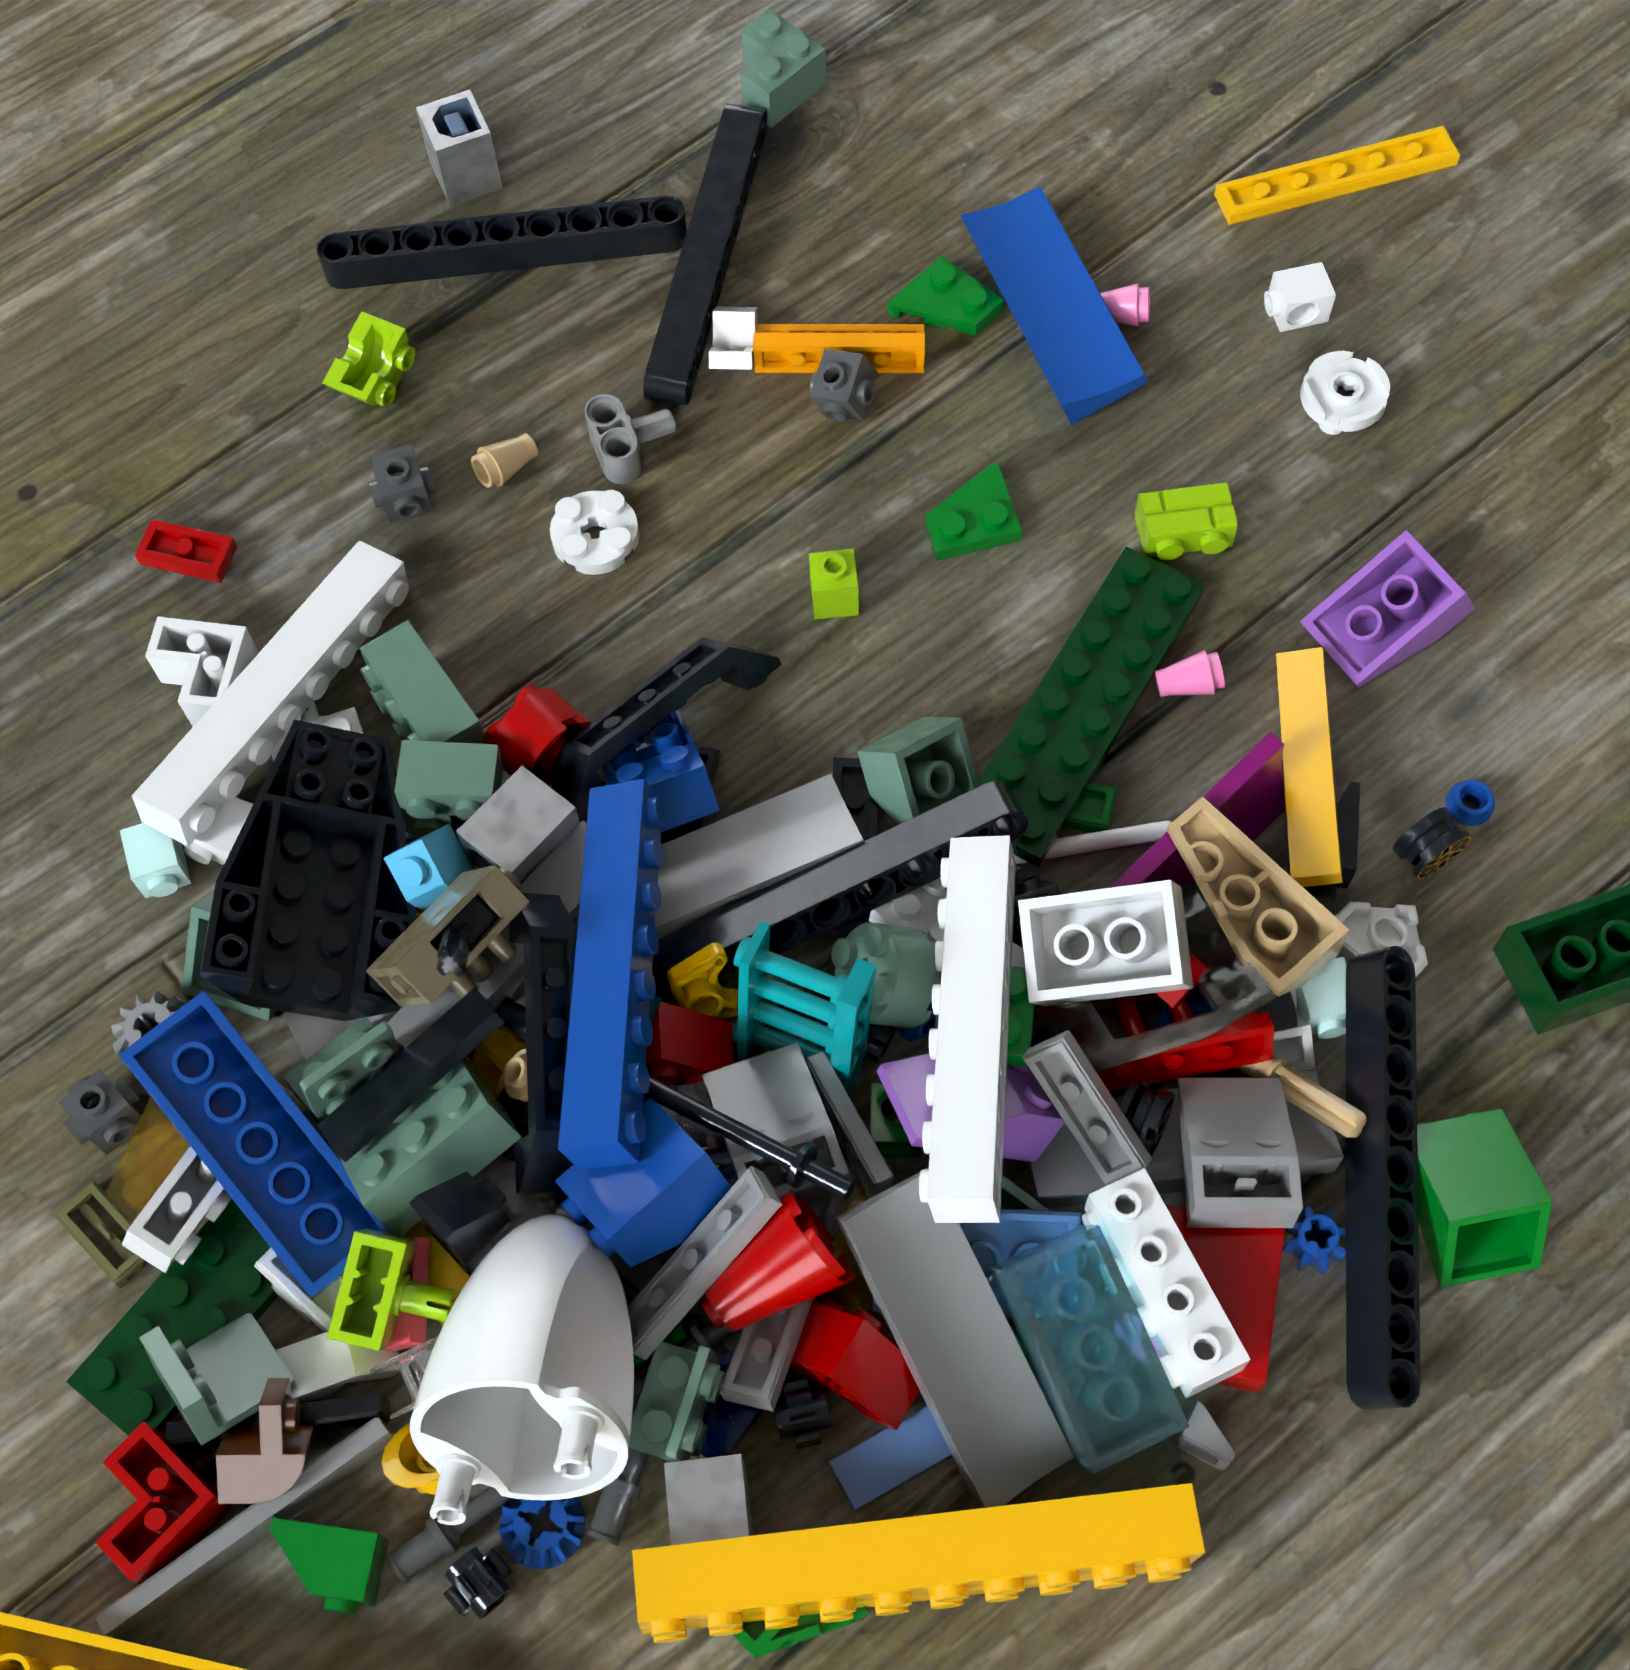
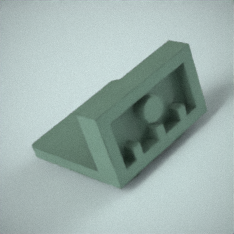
M365 1016L282 1077L289 1089L319 1124L400 1052L393 1030L386 1021H382L377 1026H374Z
M251 1313L244 1314L185 1349L180 1339L170 1344L159 1326L139 1337L158 1376L201 1446L259 1411V1403L268 1378H290L291 1390L297 1385L293 1375Z
M663 1341L654 1351L633 1415L629 1449L670 1462L690 1460L691 1455L695 1457L700 1456L709 1425L703 1424L702 1419L708 1402L717 1403L725 1378V1372L720 1371L721 1361L711 1348L700 1345L698 1352Z

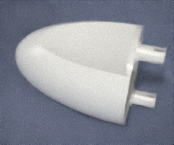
M546 1214L532 1218L514 1228L501 1239L480 1262L464 1285L440 1331L418 1390L410 1419V1433L419 1453L440 1474L434 1502L430 1509V1516L433 1519L438 1518L437 1522L441 1524L458 1525L465 1522L471 1486L475 1484L493 1487L501 1496L515 1499H569L593 1493L609 1485L618 1478L627 1464L634 1406V1356L627 1299L619 1272L612 1257L607 1258L587 1235L592 1229L588 1225H578L571 1216Z

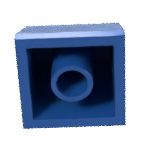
M651 1097L643 1103L642 1113L646 1121L647 1131L644 1142H640L639 1163L579 1170L573 1164L555 1180L568 1196L561 1204L566 1212L580 1226H585L590 1222L594 1228L587 1235L602 1253L609 1258L614 1252H617L630 1268L683 1243L732 1188L708 1154Z

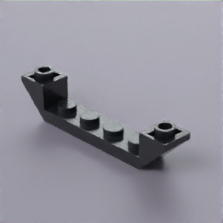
M701 637L563 743L552 789L576 807L580 823L583 820L587 822L590 788L604 786L597 769L614 761L620 751L636 739L647 735L653 729V726L670 712L682 708L687 703L688 698L705 685L715 682L720 677L724 682L749 691L763 684L767 680L768 675L782 665L779 658L750 647Z
M522 893L530 902L509 923V940L512 943H522L524 949L529 1134L515 1142L516 1194L565 1195L555 1180L573 1165L558 1150L577 926L559 895Z

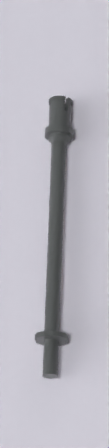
M691 1320L686 1325L692 1337L679 1347L698 1352L700 1345L712 1349L734 1331L727 1325L719 1329L713 1322L699 1330ZM648 1370L634 1379V1406L638 1403ZM489 1487L468 1502L465 1522L458 1525H445L437 1522L438 1518L433 1519L430 1517L425 1521L426 1528L395 1551L387 1554L386 1557L398 1578L403 1583L408 1584L413 1577L444 1554L447 1557H451L459 1551L457 1545L460 1543L461 1535L508 1501L510 1497L501 1496L495 1488Z

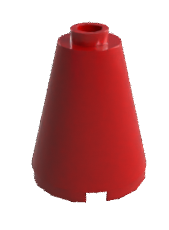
M793 1189L782 1196L780 1199L782 1206L705 1291L707 1298L701 1302L702 1307L710 1320L719 1329L727 1325L732 1331H737L845 1285L855 1278L854 1272L844 1253L837 1258L832 1254L836 1251L832 1243L835 1239L809 1204L801 1196H796Z

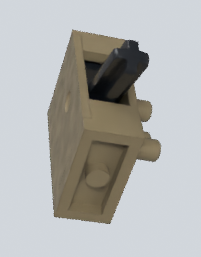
M496 865L462 872L380 955L366 972L400 1007L432 1004L448 986L461 999L474 987L479 990V986L464 971L467 970L478 982H483L493 973V967L480 953L488 947L502 962H507L517 952L515 945L501 931L530 902L520 892L522 889L520 881L509 870L503 867L498 868Z

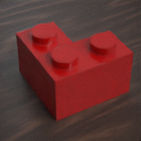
M660 1003L652 1030V1043L647 1047L646 1067L649 1076L667 1085L673 1084L685 1087V1092L689 1094H707L702 1074L734 1064L731 1021L668 1003Z
M825 1299L823 1304L812 1301L789 1368L802 1379L807 1378V1381L832 1390L863 1417L897 1430L920 1390L895 1339L891 1337L887 1339L882 1335L881 1331L884 1325L862 1310L857 1309L854 1315H852L843 1306L830 1299Z
M143 1421L102 1462L137 1501L95 1543L130 1581L141 1584L188 1551L232 1505L218 1504V1490L180 1450L166 1442V1436L161 1431Z

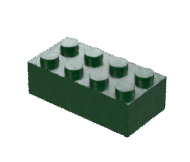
M1630 883L1507 926L1493 947L1497 959L1538 1035L1630 1002Z

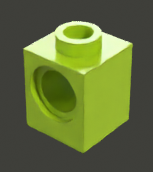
M854 549L809 553L814 620L859 615V587Z

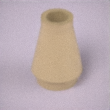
M524 433L516 438L479 447L477 454L471 457V466L476 477L485 487L490 488L493 485L500 487L527 462L537 457L538 449L534 440L527 433Z

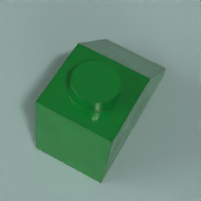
M272 1518L270 1531L309 1594L325 1600L324 1610L356 1615L358 1605L375 1608L389 1543L388 1539L374 1532Z

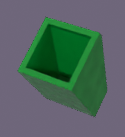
M1496 1109L1481 1113L1473 1112L1461 1117L1417 1124L1418 1222L1440 1288L1540 1268L1552 1200L1503 1110Z

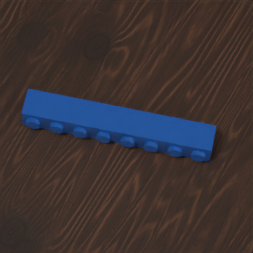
M645 779L590 788L558 1142V1150L579 1170L639 1163L640 1142H644L646 1138V1121L642 1111L643 1096L648 1092L650 1085L649 1072L646 1067L647 1046L651 1045L653 1039L652 1025L649 1019L650 1000L655 997L656 993L655 979L652 974L653 954L658 952L659 947L658 935L655 929L656 910H659L661 907L658 871L659 867H662L664 864V850L660 841L661 826L666 824L667 811L662 797L656 796Z

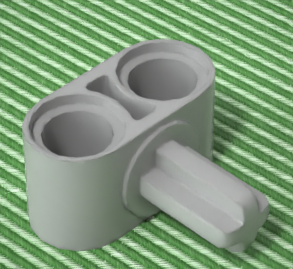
M601 394L591 398L585 407L591 444L604 475L615 484H629L639 477L642 470L639 444L676 431L674 417L668 409L631 420L619 398L609 394Z

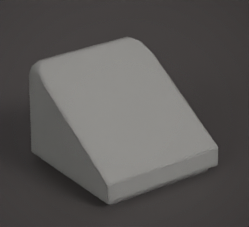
M1198 1400L1192 1408L1175 1444L1178 1445L1177 1448L1216 1469L1224 1470L1232 1462L1235 1452L1205 1406Z

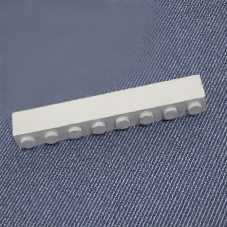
M359 540L135 791L132 798L141 821L186 846H189L199 834L206 832L212 825L215 815L224 804L240 793L245 780L258 765H263L269 759L273 747L286 732H289L294 719L300 720L301 715L310 704L324 695L329 682L341 668H346L350 665L359 647L368 637H373L378 632L382 621L390 611L404 602L409 591L404 562Z
M1010 835L950 838L949 858L941 859V882L943 888L947 887V897L938 901V923L940 929H944V941H936L935 965L938 972L942 971L941 984H933L932 987L934 1015H939L938 1029H930L929 1054L931 1060H936L935 1074H927L926 1101L928 1106H933L932 1121H924L922 1130L923 1150L925 1154L930 1155L929 1169L921 1170L919 1175L920 1200L922 1203L929 1204L935 1223H1000L1016 862Z

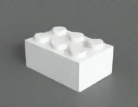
M1172 880L1018 900L1029 1003L1050 1006L1193 988L1181 886Z

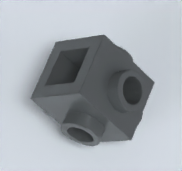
M824 349L818 370L813 374L810 381L809 397L822 410L821 414L828 419L838 422H844L846 418L863 420L867 405H870L874 399L875 380L878 372L864 354Z
M412 444L369 456L376 478L375 481L368 482L375 507L384 506L390 522L400 519H412L421 513L432 511L427 493L434 492L435 487L428 466L419 468Z
M100 1069L92 1076H86L78 1080L70 1088L68 1095L59 1101L60 1105L70 1116L63 1122L70 1133L82 1145L91 1140L106 1155L147 1123L133 1106L139 1100V1097L121 1077L112 1082Z

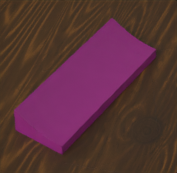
M1270 732L1203 796L1251 841H1254L1286 810L1285 785L1282 773V752L1285 744ZM1166 832L1109 888L1172 880L1181 886L1183 896L1196 882L1169 833Z

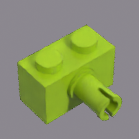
M367 1228L354 1231L327 1339L380 1351L391 1344L397 1317L402 1312L445 1323L452 1308L434 1304L431 1301L450 1305L455 1301L456 1290L411 1281L409 1270L417 1240Z

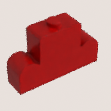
M1166 1205L1251 1359L1243 1371L1216 1385L1258 1393L1267 1381L1285 1228H1187L1186 1208Z

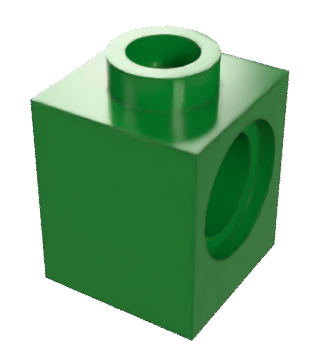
M871 1083L870 1135L881 1155L885 1157H921V1147L911 1146L902 1124L890 1123L883 1117L886 1110L893 1108L883 1084Z

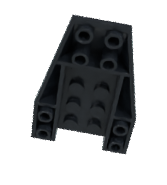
M294 719L216 880L199 976L244 1005L340 1021L397 1012L403 1007H400L366 972L380 955L417 919L415 906L406 901L384 860V857L406 845L401 809L394 792L396 776L390 739Z

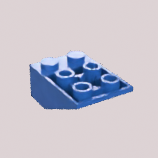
M679 709L670 712L656 723L647 735L636 739L620 751L614 761L602 766L609 785L645 779L656 796L662 797L666 806L667 821L665 825L661 826V833L720 811L705 765Z

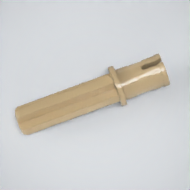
M1273 1056L1272 1060L1234 1068L1250 1078H1281L1287 1101L1347 1138L1358 1137L1367 1122L1365 1113L1292 1069L1291 1061L1286 1058L1277 1059Z

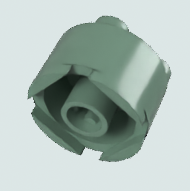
M868 922L853 929L846 939L840 938L835 942L831 952V959L835 966V977H839L841 973L849 976L857 958L877 965L870 1024L914 1028L923 1024L933 1011L927 1010L932 1000L933 984H941L942 971L938 972L936 970V942L929 941L924 935L927 934L924 931Z

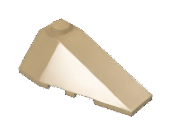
M1203 796L1168 825L1167 832L1240 962L1276 996L1279 997L1304 986L1339 955L1350 929Z

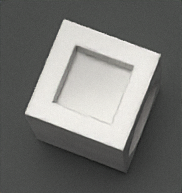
M1319 262L1273 272L1269 291H1266L1264 294V305L1268 316L1274 317L1279 331L1283 332L1328 322L1336 294L1323 263Z

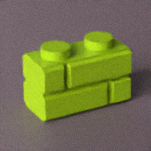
M1228 483L1138 494L1135 522L1144 555L1148 557L1158 556L1161 560H1172L1186 552L1202 550L1204 554L1211 555L1220 553L1227 547L1233 546L1237 531V518L1234 506L1232 505Z

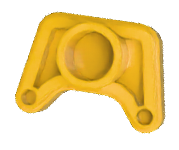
M711 943L673 966L667 973V980L679 1007L720 1019H727L738 1015V989L722 987L718 981V973L727 962V955L720 943Z

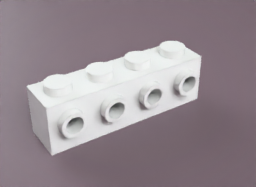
M279 1084L287 1093V1095L291 1098L293 1092ZM191 1146L129 1227L122 1243L124 1247L164 1273L168 1271L175 1260L182 1265L186 1263L202 1240L195 1235L197 1229L206 1218L214 1223L231 1200L230 1195L225 1192L226 1190Z
M1143 1168L1090 1193L1084 1207L1086 1213L1082 1215L1084 1226L1095 1244L1102 1241L1111 1258L1107 1262V1267L1114 1283L1120 1291L1127 1289L1137 1306L1132 1312L1139 1330L1146 1339L1153 1337L1163 1357L1158 1359L1159 1365L1169 1385L1173 1389L1180 1387L1187 1399L1243 1371L1251 1359L1146 1169Z

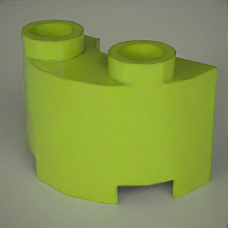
M361 311L348 335L349 345L345 355L341 359L335 358L322 384L367 404H378L388 407L395 398L396 386L403 372H407L413 366L416 351L414 347L408 345L409 339L405 328Z

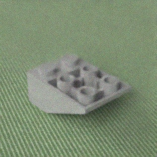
M798 1042L702 1074L714 1109L796 1151H799L808 1142L815 1145L818 1149L816 1161L849 1177V1172L832 1124ZM723 1137L737 1181L750 1166H753L765 1173L779 1199L791 1189L795 1191L797 1197L801 1196L805 1201L829 1193V1191L808 1180H805L797 1189L789 1186L787 1183L788 1170Z
M1178 1078L1187 1228H1293L1303 1209L1299 1158L1281 1078Z

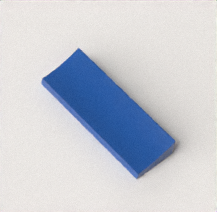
M1040 186L1005 203L960 215L1071 425L1148 383L1143 370Z
M202 991L119 1054V1057L311 1299H314L343 1276L354 1231L367 1228L396 1235L363 1206L342 1162L205 991Z

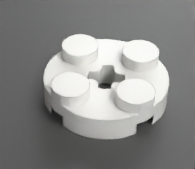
M1334 351L1318 357L1310 365L1302 382L1300 398L1307 414L1319 423V427L1323 432L1336 435L1342 431H1359L1373 425L1382 418L1390 392V381L1384 369L1376 361L1367 357L1366 362L1360 359L1352 358L1354 352ZM1338 386H1343L1346 391L1353 389L1354 393L1352 396H1342L1337 393Z
M615 490L587 491L572 497H565L557 502L555 515L550 524V536L555 554L563 563L565 560L568 564L575 566L578 572L597 575L616 570L625 563V557L631 552L632 548L635 551L638 546L639 527L634 510L625 502L624 496L620 492ZM593 526L605 529L600 531V537L596 539H591V535L584 532Z

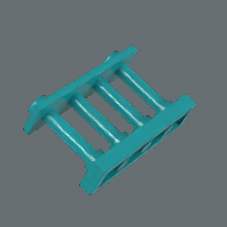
M760 921L752 938L743 937L734 957V965L739 967L738 1021L732 1035V1040L737 1042V1062L749 1059L756 1045L773 1051L798 1042L806 1062L807 1057L824 1051L850 1097L865 1065L877 965L857 958L849 976L842 973L839 977L827 974L769 951L770 924ZM768 973L831 997L830 1001L768 977ZM767 999L828 1023V1026L769 1004ZM766 1024H768L770 1026H773L775 1028H778L800 1038L806 1039L808 1041L826 1047V1050L820 1049L818 1047H815L813 1045H810L788 1035L782 1034L765 1026Z

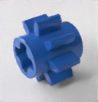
M1307 1206L1301 1213L1302 1224L1296 1221L1293 1228H1285V1231L1294 1237L1285 1243L1282 1251L1285 1253L1293 1252L1296 1259L1299 1260L1297 1270L1301 1271L1306 1265H1316L1322 1275L1327 1272L1330 1266L1328 1256L1340 1262L1346 1256V1250L1337 1245L1339 1241L1345 1238L1346 1228H1338L1332 1220L1334 1211L1331 1209L1325 1215H1314L1310 1206ZM1309 1232L1312 1233L1314 1239L1324 1240L1325 1244L1321 1249H1319L1316 1241L1307 1242L1306 1236Z

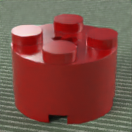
M532 684L519 692L515 699V705L502 719L495 721L489 726L485 732L484 741L487 744L499 746L504 766L503 770L510 776L523 766L549 786L550 784L553 785L563 743L591 723V721L551 688L539 689Z

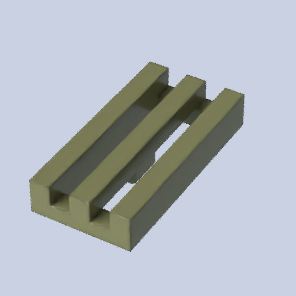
M92 1180L53 1215L114 1284L122 1288L129 1282L126 1279L133 1272L138 1274L144 1268L143 1263L146 1260L122 1245L123 1242L88 1205L87 1201L94 1196L126 1232L133 1223L103 1188ZM79 1210L125 1261L119 1268H116L72 1219L71 1215Z

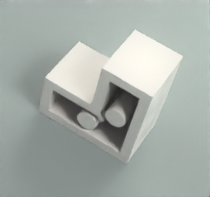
M157 617L145 657L161 683L182 685L178 703L191 725L194 726L257 656L259 651L246 626Z

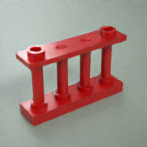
M1231 944L1189 951L1210 969L1191 992L1212 989L1225 1020L1197 1025L1185 998L1178 1008H1172L1167 1004L1176 1029L1148 1034L1136 1003L1160 999L1161 997L1156 993L1046 1006L1048 1020L1068 1016L1077 1043L1109 1092L1129 1088L1135 1078L1148 1082V1084L1272 1060L1274 1024L1268 1011L1245 1015L1232 986L1235 984V977H1239V958ZM1116 1007L1127 1039L1099 1044L1088 1012Z

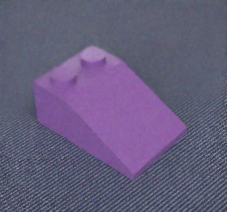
M1405 530L1305 616L1300 623L1359 688L1439 640L1475 610V607L1467 593L1418 541Z
M930 1054L883 1063L877 1070L911 1146L923 1147L924 1121H932L933 1106H928L926 1101L927 1074H935L936 1060H931ZM1007 1064L1003 1158L1036 1162L1065 1122L1030 1068Z

